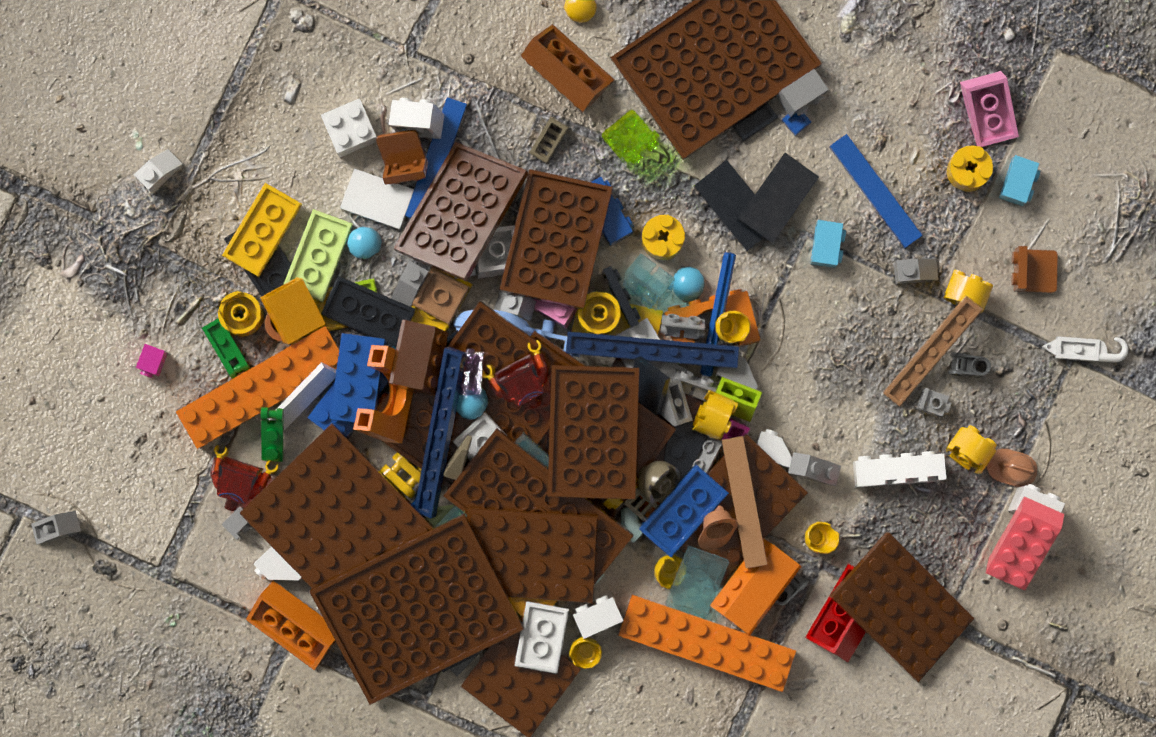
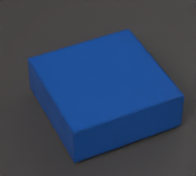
M796 113L792 117L786 115L781 120L794 136L811 123V120L805 113L800 116Z

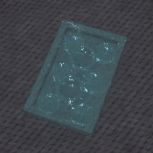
M688 546L665 605L706 620L711 608L710 605L714 601L729 560Z

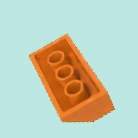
M764 538L763 543L767 565L746 568L743 561L710 605L748 635L752 634L802 567Z
M274 580L260 594L246 618L249 623L313 670L318 667L336 642L323 616Z

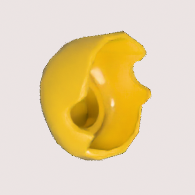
M565 0L564 4L567 16L572 21L578 23L589 21L594 17L597 9L595 0Z
M727 311L718 317L716 333L719 339L726 343L744 341L750 333L751 324L748 317L743 313Z
M815 522L809 525L805 532V543L814 553L829 554L835 551L839 545V533L829 523Z
M666 555L655 564L654 575L661 587L671 589V586L681 584L683 577L686 575L687 566L682 558L675 555L672 557Z
M580 637L572 643L569 657L577 667L583 669L593 668L600 662L602 649L595 639L591 637L583 639V637Z

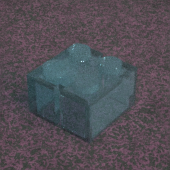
M641 253L626 270L623 286L631 296H639L645 307L653 308L657 311L672 293L675 278L660 267L653 276L650 275L656 264Z

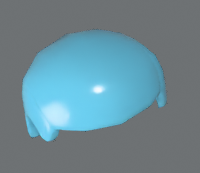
M359 227L349 235L347 246L350 253L356 258L368 259L380 251L382 240L375 229Z
M690 266L683 267L675 273L673 277V292L679 299L687 302L693 301L703 293L705 285L704 276L698 269Z
M469 384L463 386L460 389L456 412L469 420L480 417L488 405L486 391L479 385Z

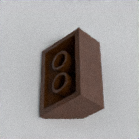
M402 320L389 383L414 394L436 395L448 332L434 326Z

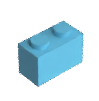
M1015 155L1011 159L999 198L1020 206H1024L1027 201L1030 202L1034 190L1031 189L1033 182H1037L1041 170H1038L1040 163Z
M823 220L816 222L811 265L836 268L838 263L842 262L843 250H840V244L845 241L846 236L843 223Z

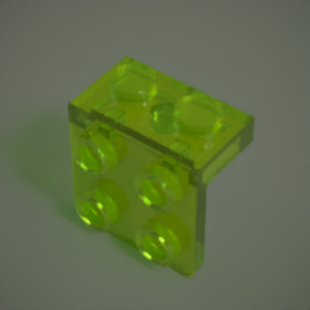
M629 110L602 133V139L623 164L628 167L631 164L633 166L643 158L642 155L646 151H653L659 145L660 135L655 130L652 132L634 110Z

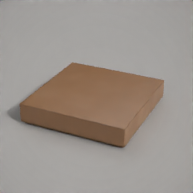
M432 267L412 305L450 325L470 287Z

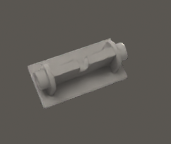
M676 314L662 315L661 333L665 334V336L680 337V330H684V338H703L705 319L697 316L679 317Z
M676 369L673 381L680 379L685 394H689L690 389L694 388L692 396L707 401L704 399L706 393L709 390L716 392V383L712 379L707 377L699 378L688 370L680 371Z
M708 436L691 469L697 464L703 471L708 473L714 466L713 462L717 461L723 450L722 441Z

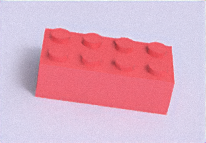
M1024 496L988 559L986 574L1026 590L1060 533L1064 514Z

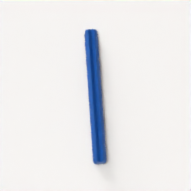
M725 252L723 255L706 344H719V337L716 333V321L726 309L736 259L734 253ZM701 366L700 373L703 376L711 377L714 367Z

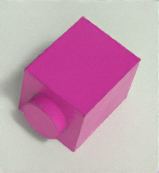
M144 344L136 368L141 370V375L152 378L153 375L160 376L168 352Z
M729 418V421L732 423L727 434L724 433L722 440L741 437L745 433L748 434L750 428L744 423Z

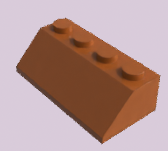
M553 24L535 36L521 54V57L528 65L538 71L545 80H548L582 112L590 107L615 80Z

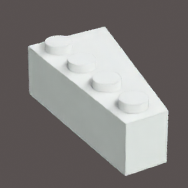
M935 451L922 452L920 456H914V453H903L901 457L892 458V454L879 455L880 459L872 460L871 456L858 457V461L853 462L855 488L946 480L944 454H935Z

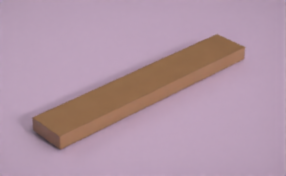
M965 295L883 391V394L898 406H901L981 313L983 308Z
M744 437L722 440L736 519L739 524L738 530L745 567L751 568L767 565Z

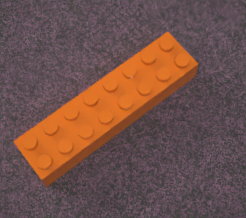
M324 326L177 410L176 414L194 445L199 449L261 414L262 407L271 408L285 400L321 362L337 370L339 347L327 326Z
M631 595L618 633L620 637L781 692L784 690L796 650L635 595Z

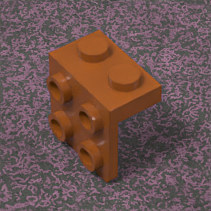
M416 130L377 136L376 142L385 164L383 173L385 185L399 184L411 180L418 181L426 178L428 161Z
M1018 246L1012 252L1014 273L1011 275V285H1014V292L1054 293L1057 290V252L1054 250H1030L1028 246Z

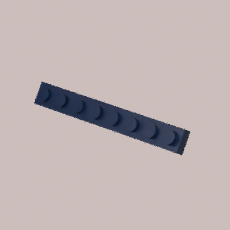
M568 332L566 353L633 360L641 356L647 361L737 369L739 347Z
M451 347L444 348L415 502L416 510L421 515L429 518H434L437 514L467 353Z

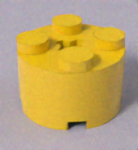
M965 146L959 149L951 157L947 166L949 182L955 188L966 192H972L981 188L989 180L993 172L991 157L980 146ZM966 167H973L974 170L972 172L971 170L967 171Z
M658 215L651 218L644 226L642 232V246L645 252L650 257L658 260H669L675 257L682 249L685 240L683 226L676 218L670 215ZM661 233L662 235H667L666 242L658 240Z
M954 270L943 299L956 305L967 295L983 308L981 311L983 313L992 292L993 284L983 281V278L971 274L970 277H967L965 273Z
M236 291L223 298L219 306L218 318L221 325L231 334L243 337L255 333L261 327L264 321V311L260 302L255 297L245 292ZM239 310L245 312L243 318L236 317L239 315Z
M592 292L588 294L584 310L578 309V321L586 333L609 335L617 328L620 321L621 311L619 303L608 293ZM596 310L598 312L604 311L602 319L600 317L595 318Z
M709 390L704 397L707 402L700 405L697 411L693 430L716 440H721L724 433L727 434L732 422L729 421L731 414L735 413L738 403Z
M969 425L968 428L961 427L945 450L946 452H951L950 457L960 466L967 470L972 467L976 469L974 473L981 474L996 453L995 448L997 444L993 440L985 439L979 435L980 431Z

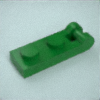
M219 318L202 327L231 379L237 377V374L240 372H246L251 369L230 332L221 325ZM237 358L239 364L232 367L230 361Z
M262 407L261 460L283 462L284 409L269 410L268 407Z

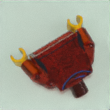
M538 340L539 347L537 350H532L530 343H528V349L534 353L533 357L529 354L495 372V368L492 365H487L490 369L489 375L485 374L483 369L480 370L481 376L489 379L488 383L497 397L508 402H514L517 406L527 402L532 409L541 405L542 401L539 395L545 392L543 385L547 383L548 367L543 353H540L541 343Z
M217 445L214 448L217 456L213 459L210 476L214 487L217 489V495L226 499L224 508L229 511H236L238 503L246 504L248 500H253L269 484L272 478L271 474L276 473L278 470V464L274 470H269L268 465L271 460L267 461L265 465L266 471L263 472V468L227 457L229 451L226 446L224 452L218 454L220 447Z

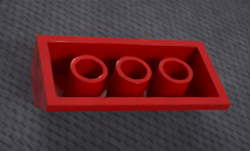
M850 564L846 566L832 592L853 570L854 566ZM829 596L805 638L840 659L849 662L866 632Z

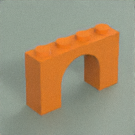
M742 289L730 291L725 312H741L748 317L751 324L750 333L744 341L737 342L738 347L758 343L760 336L748 291L742 292ZM716 295L710 296L709 301L701 302L698 299L688 302L689 306L680 308V305L668 307V311L664 315L676 314L679 317H699L705 312L713 311ZM680 330V337L670 336L671 341L695 343L692 338H684V330Z
M371 345L367 366L382 372L388 382L390 381L396 349L380 345ZM389 383L390 395L385 409L379 412L372 409L358 408L353 430L384 442L402 444L413 393Z

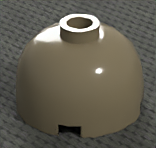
M654 461L644 466L640 470L638 478L640 493L653 505H656L655 502L661 504L676 487L674 483L676 479H680V471L665 461Z

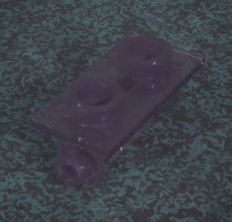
M466 349L467 357L460 395H481L484 353H475L474 349Z

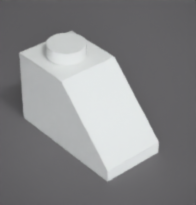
M167 149L146 162L134 176L153 194L183 164Z
M766 429L765 432L761 431L757 444L781 467L789 469L792 457L783 439L778 437V433L769 429Z
M272 547L254 563L256 566L254 571L262 579L266 577L268 580H302V577Z

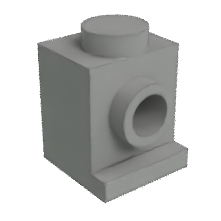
M924 388L922 389L916 410L941 418L944 413L948 414L951 402L948 401L949 396ZM934 399L939 401L938 407L933 406L932 401Z
M241 506L221 524L236 540L242 538L241 532L245 534L252 528L240 515V512L244 509Z

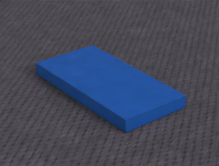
M696 464L639 527V530L667 555L672 557L703 523L704 517L714 511L729 493Z

